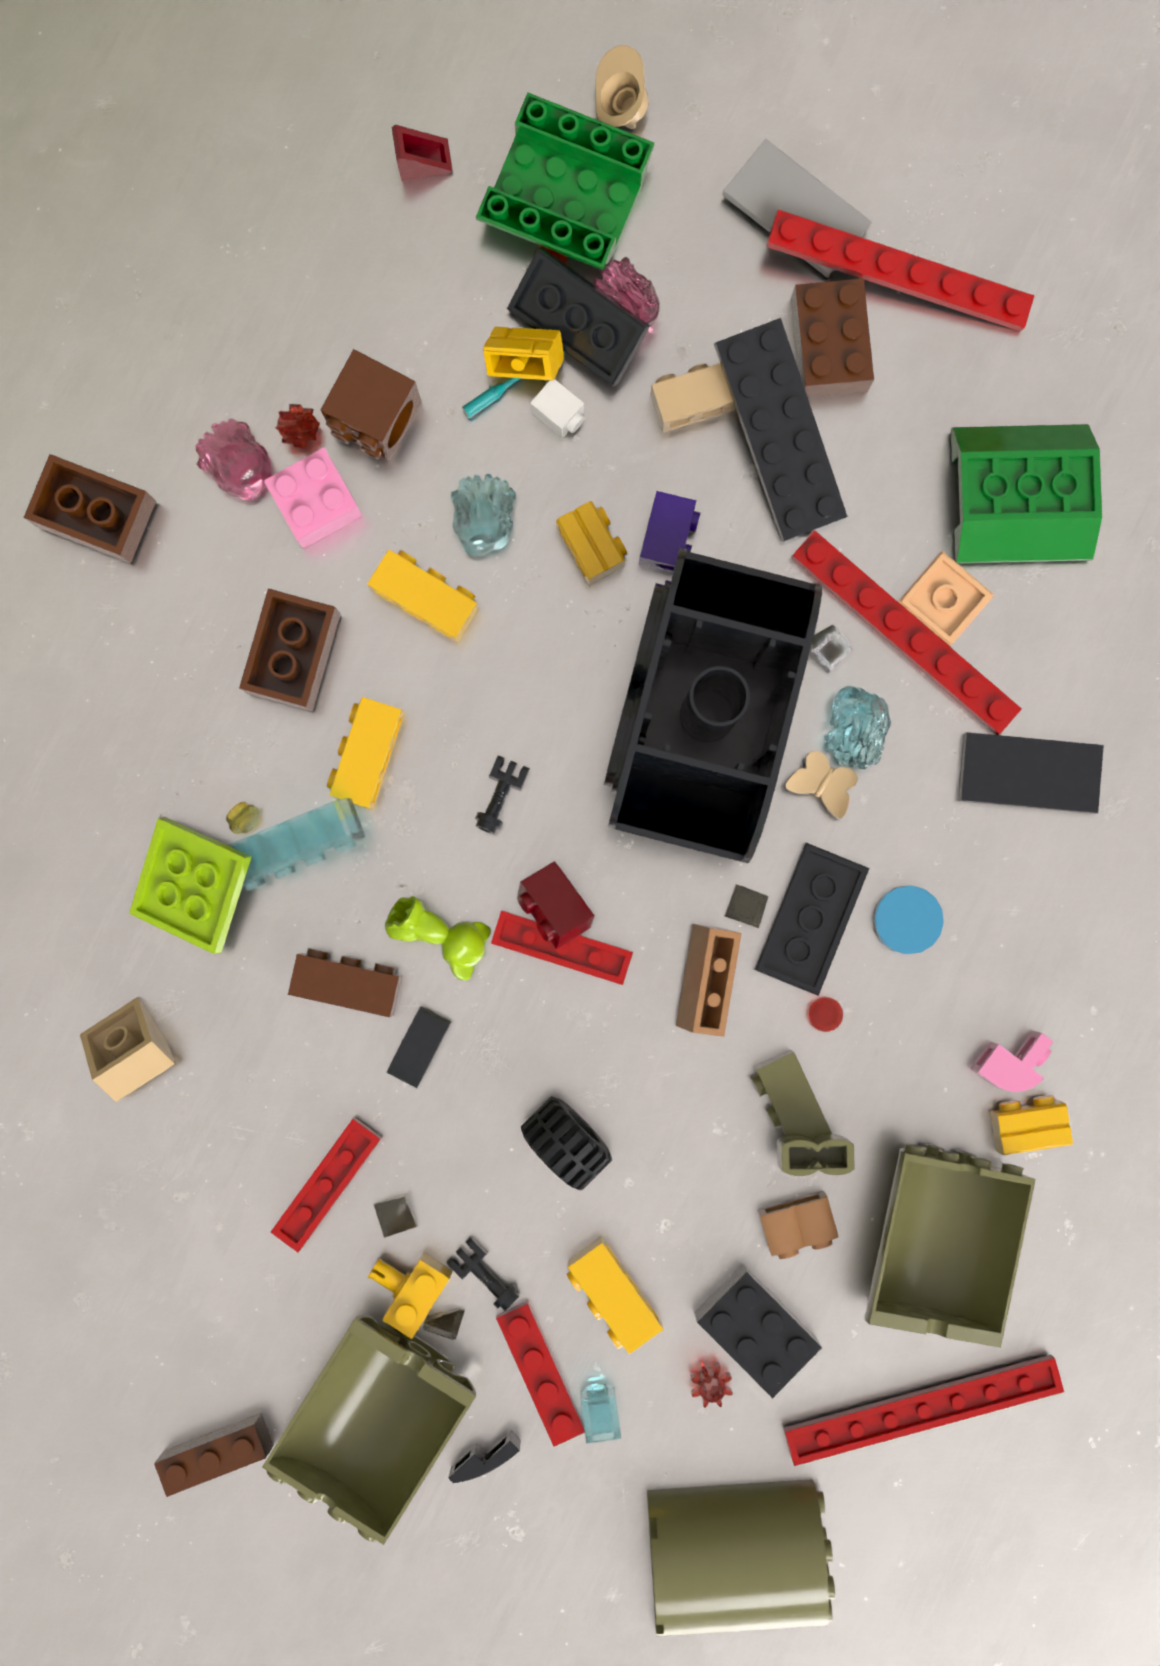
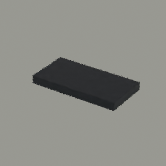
M544 248L537 249L507 307V310L533 329L560 330L563 351L611 386L618 385L651 327Z
M966 732L964 733L959 801L1097 814L1099 810L1104 745Z
M805 842L753 970L819 996L870 868Z

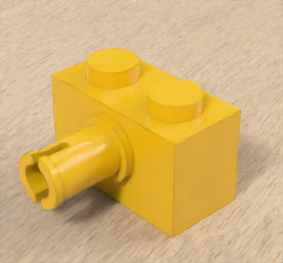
M423 1252L411 1273L407 1272L406 1275L379 1258L367 1277L394 1293L392 1296L394 1300L387 1309L382 1321L412 1339L449 1281L453 1270Z

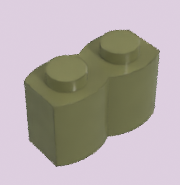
M824 1134L814 1139L802 1135L784 1136L777 1140L778 1166L783 1172L793 1176L811 1175L818 1170L828 1175H844L855 1170L854 1144L847 1138L837 1134Z

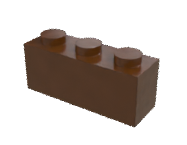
M308 948L307 954L298 953L296 955L288 995L389 1018L394 1016L403 976L395 974L396 967L375 963L374 969L361 966V959L341 956V960L336 961L327 958L328 952Z
M259 1413L164 1450L154 1465L165 1495L168 1497L266 1459L274 1445L263 1415Z

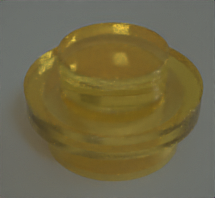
M246 802L238 803L227 814L226 822L229 824V829L234 834L248 833L258 823L259 810L253 804L249 805Z

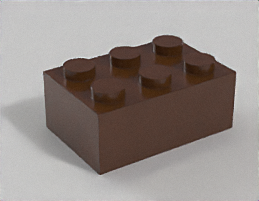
M864 278L796 284L790 300L797 367L807 397L868 392L874 381Z
M49 454L23 518L40 529L131 564L156 500L145 490Z
M268 588L239 689L250 695L313 712L341 615L337 608Z

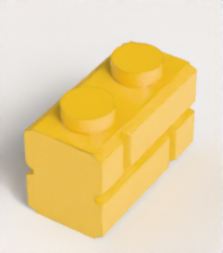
M495 326L490 334V338L487 339L483 346L487 375L492 377L554 381L558 369H560L564 361L560 330L514 327L510 329L509 327Z
M592 501L581 505L574 511H570L556 520V527L588 585H592L605 576L625 566L623 556L627 555L626 548L619 536L612 538L607 529L611 522L602 506L596 509Z
M1053 1095L1033 1098L1034 1104L1023 1106L1020 1105V1101L999 1103V1109L990 1110L996 1151L1004 1156L1073 1145L1066 1103L1055 1100Z

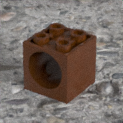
M353 349L320 410L326 420V425L332 430L330 434L346 444H349L350 440L361 445V451L377 460L382 456L390 460L422 401L414 380Z

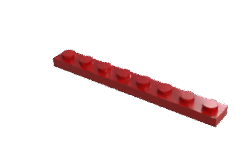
M779 209L775 214L766 247L858 278H864V280L1020 332L1026 326L1034 300V295Z
M814 530L791 556L793 561L815 580L822 583V586L995 735H1000L1022 710L1020 706L817 531Z
M1047 1355L795 1424L783 1429L793 1465L797 1466L1064 1392L1055 1357Z

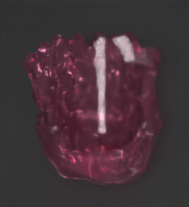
M624 257L621 261L610 260L609 265H606V270L601 271L603 280L596 278L594 280L595 286L646 323L652 325L658 317L660 310V301L652 281L639 274L635 270L634 264L630 263L628 257Z
M233 418L228 419V422L214 423L211 426L214 434L205 432L203 434L204 439H199L195 446V450L199 455L196 465L199 469L211 474L213 480L218 483V487L222 491L246 501L258 499L266 485L264 480L271 477L273 472L272 462L266 449L259 442L255 441V437L251 434L247 423L237 422Z

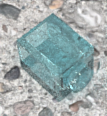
M594 1384L588 1386L586 1391H581L580 1403L586 1444L621 1439L615 1387L607 1388L606 1384Z

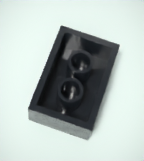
M744 1264L694 1313L697 1323L772 1399L822 1349L817 1337Z

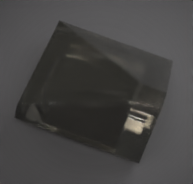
M831 625L814 635L809 655L829 673L853 649L838 629Z
M736 884L725 917L759 928L769 896Z
M407 1193L374 1204L384 1238L417 1227Z
M457 1308L429 1314L426 1316L422 1328L439 1336L456 1340L465 1310Z

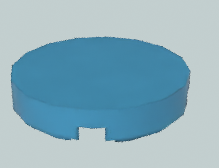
M912 885L897 887L885 893L876 904L873 916L875 930L880 941L892 951L903 954L921 953L933 946L940 937L944 924L942 908L937 899L927 890Z

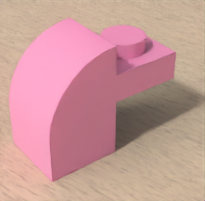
M1033 1031L1015 1056L1000 1044L990 1042L971 1070L988 1083L1011 1092L1029 1090L1044 1079L1033 1069L1036 1065L1038 1067L1047 1060L1051 1053L1049 1047L1054 1041L1041 1032Z

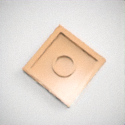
M941 551L898 602L945 643L951 646L994 594L945 552Z

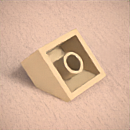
M138 997L80 1034L92 1080L115 1102L134 1092L137 1088L175 1064L168 1041Z

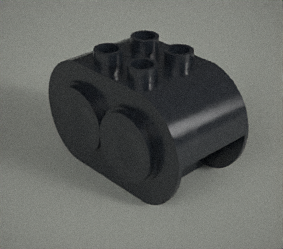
M680 547L671 581L666 580L665 585L655 583L604 781V786L612 787L611 793L616 794L608 828L747 864L751 861L762 835L774 795L817 625L822 598V583L815 581L812 583L688 552L686 548Z

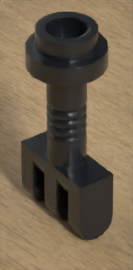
M500 755L497 756L489 775L490 779L498 781L495 792L485 813L477 812L475 817L477 820L476 827L490 834H495L496 829H501L503 822L497 818L510 788L521 791L530 768L523 766L519 772V777L513 776L517 763L511 760L506 772H503L500 769L504 764L505 758Z
M470 1236L465 1242L474 1253L470 1255L463 1247H460L456 1254L465 1263L461 1265L453 1257H450L446 1263L462 1280L472 1272L497 1298L493 1305L497 1309L501 1307L506 1311L519 1297L515 1292L517 1288L513 1284L506 1288L480 1262L488 1252Z

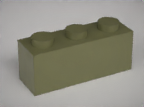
M788 1050L753 1067L756 1076L751 1077L759 1096L761 1097L766 1094L771 1107L766 1109L774 1128L781 1126L785 1136L802 1135L811 1139L824 1134H832L795 1052Z

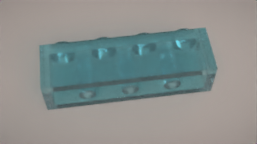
M351 798L332 801L231 843L228 846L252 856L243 883L246 891H250L266 885L265 878L275 874L276 879H280L295 873L294 866L305 862L306 867L323 862L326 860L324 854L335 850L338 855L355 849V841L366 836Z

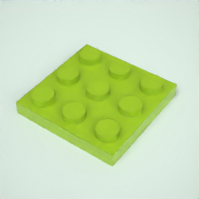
M167 817L158 818L129 914L212 954L221 953L252 856Z

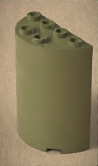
M906 1143L905 1148H900L864 1317L865 1321L869 1325L925 1335L926 1333H932L948 1339L1001 1348L1036 1179L1023 1175L1024 1168L1020 1166L1002 1163V1168L991 1165L992 1161L976 1157L977 1155L959 1150L952 1153L934 1145L924 1144V1147Z
M357 1316L262 1468L267 1470L268 1476L279 1484L287 1483L298 1490L297 1493L303 1500L312 1504L317 1500L326 1503L329 1506L327 1512L333 1519L341 1523H350L358 1529V1533L364 1539L370 1542L378 1541L384 1545L476 1398V1390L467 1377L452 1372L456 1366L415 1335L411 1339L386 1322L381 1327L372 1316Z
M813 1479L647 1490L656 1637L827 1626L828 1621L833 1620L830 1599H835V1585L833 1576H830L828 1562H833L832 1545L830 1539H827L826 1528L822 1526L821 1514H825L823 1491H816Z

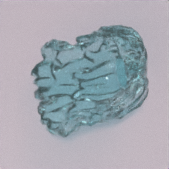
M485 474L484 482L480 475H474V478L468 476L466 479H460L458 489L451 492L452 502L455 507L453 514L454 522L452 524L454 532L458 536L465 552L470 556L482 557L492 550L499 551L508 543L513 529L510 513L513 510L516 492L509 486L508 481H501L499 477L493 478L491 474Z
M846 686L840 689L833 701L830 724L831 726L834 725V730L829 731L824 736V747L826 750L834 753V759L838 764L843 763L844 766L849 764L850 768L858 765L859 769H866L878 764L881 760L885 736L891 725L888 705L882 697L875 693L870 694L862 688Z

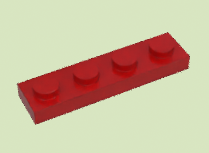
M501 910L491 944L623 985L632 958V951L581 935L556 949L551 941L547 942L542 938L537 929V921Z
M354 1117L270 1233L299 1253L382 1137Z
M526 1301L496 1315V1320L553 1447L585 1433V1426L529 1302Z

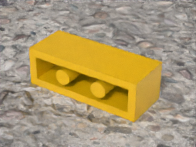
M388 549L367 583L370 590L458 643L479 609L477 602L474 601L476 596L462 586L458 585L455 590L445 584L446 577L432 568H429L426 572L415 565L417 560L408 553L400 550L396 554Z
M361 697L359 704L354 703L348 721L352 723L349 736H343L338 749V755L342 756L338 769L333 768L328 778L327 788L331 789L329 796L373 810L405 714L402 709L365 697Z
M602 1236L568 1260V1269L570 1271L566 1275L577 1291L583 1288L590 1298L586 1302L589 1309L597 1320L602 1317L610 1327L607 1333L618 1349L623 1346L628 1354H631L664 1330L662 1321Z

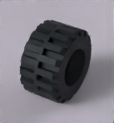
M551 1096L521 1125L523 1137L531 1149L554 1174L572 1188L580 1191L583 1190L612 1162L608 1147L596 1132L570 1106L558 1098Z

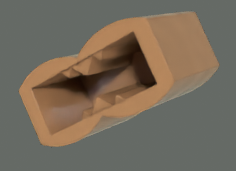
M825 1192L807 1195L793 1201L775 1204L758 1210L771 1256L778 1255L779 1259L794 1257L799 1254L798 1249L806 1246H812L814 1250L829 1247L833 1244L832 1240L839 1237Z

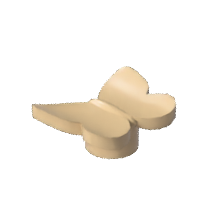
M812 751L806 756V769L801 768L795 771L787 780L785 788L793 793H813L817 797L820 796L824 806L833 816L843 818L847 812L850 800L846 790L856 785L858 781L857 774L852 769L846 767L836 769L830 767L829 760L822 752Z

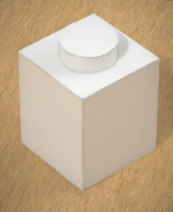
M556 379L554 381L549 380L530 403L531 413L561 438L568 431L574 433L585 419L583 416L584 403Z

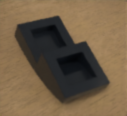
M420 1006L386 1073L418 1088L451 1022Z
M511 1430L487 1453L476 1443L451 1466L449 1480L452 1483H459L491 1472L520 1451L521 1440Z

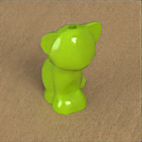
M414 896L408 899L402 897L397 900L389 912L384 925L387 935L392 939L405 942L425 941L430 944H441L443 959L450 965L451 972L455 977L464 981L471 978L474 966L483 958L485 942L491 934L490 928L482 922L470 923L468 921H461L449 928L440 916L425 910L422 901Z

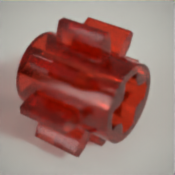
M289 404V411L278 412L280 417L275 429L283 436L282 443L306 448V440L316 441L315 435L317 434L320 422H317L315 416L312 415L313 408H303L301 404Z
M701 1362L699 1374H690L691 1381L698 1384V1386L692 1388L691 1395L692 1397L701 1395L704 1408L708 1406L709 1402H716L719 1407H722L721 1399L724 1395L732 1396L733 1394L732 1389L725 1385V1383L732 1379L730 1372L721 1374L719 1362H716L714 1367H706ZM712 1379H716L718 1386H712L710 1390H706L705 1383L710 1384Z

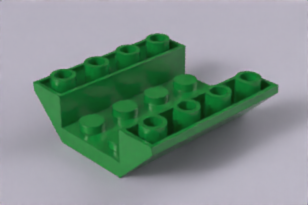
M527 92L515 121L516 136L494 188L491 186L487 188L477 212L476 220L604 270L617 249L639 196L655 143Z
M1089 424L951 428L952 463H958L960 525L954 530L956 563L1092 561L1094 559L1102 522L1100 448Z

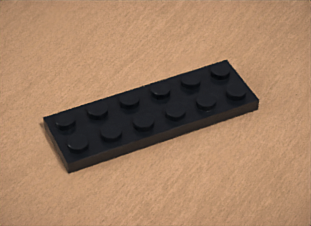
M781 318L715 342L714 347L781 541L792 539L848 517Z

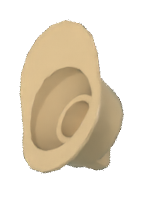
M619 45L610 49L601 58L597 67L595 79L596 114L599 121L616 128L625 126L629 129H635L636 123L643 118L649 105L648 92L645 88L644 65L642 57L636 49L628 45Z

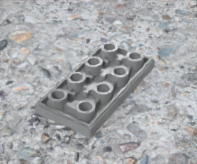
M767 139L762 142L723 190V196L768 232L771 230L778 209L859 237L865 234L872 223ZM805 260L827 278L835 271L834 269Z

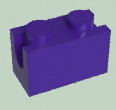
M656 491L639 564L669 572L674 571L680 547L686 548L688 552H691L692 545L686 544L689 531L696 533L701 513L694 511L697 500Z

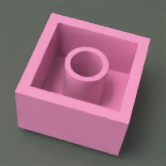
M324 447L264 480L296 540L303 549L362 517L358 506Z

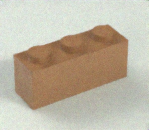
M693 924L676 1021L677 1027L692 1033L724 1037L742 933L724 928Z

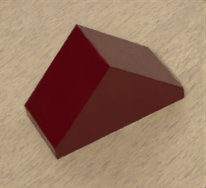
M399 125L391 127L401 181L445 175L453 171L447 138Z

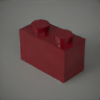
M555 861L520 881L517 894L520 907L526 914H532L538 923L537 929L542 938L547 942L551 941L556 949L591 928L595 915Z

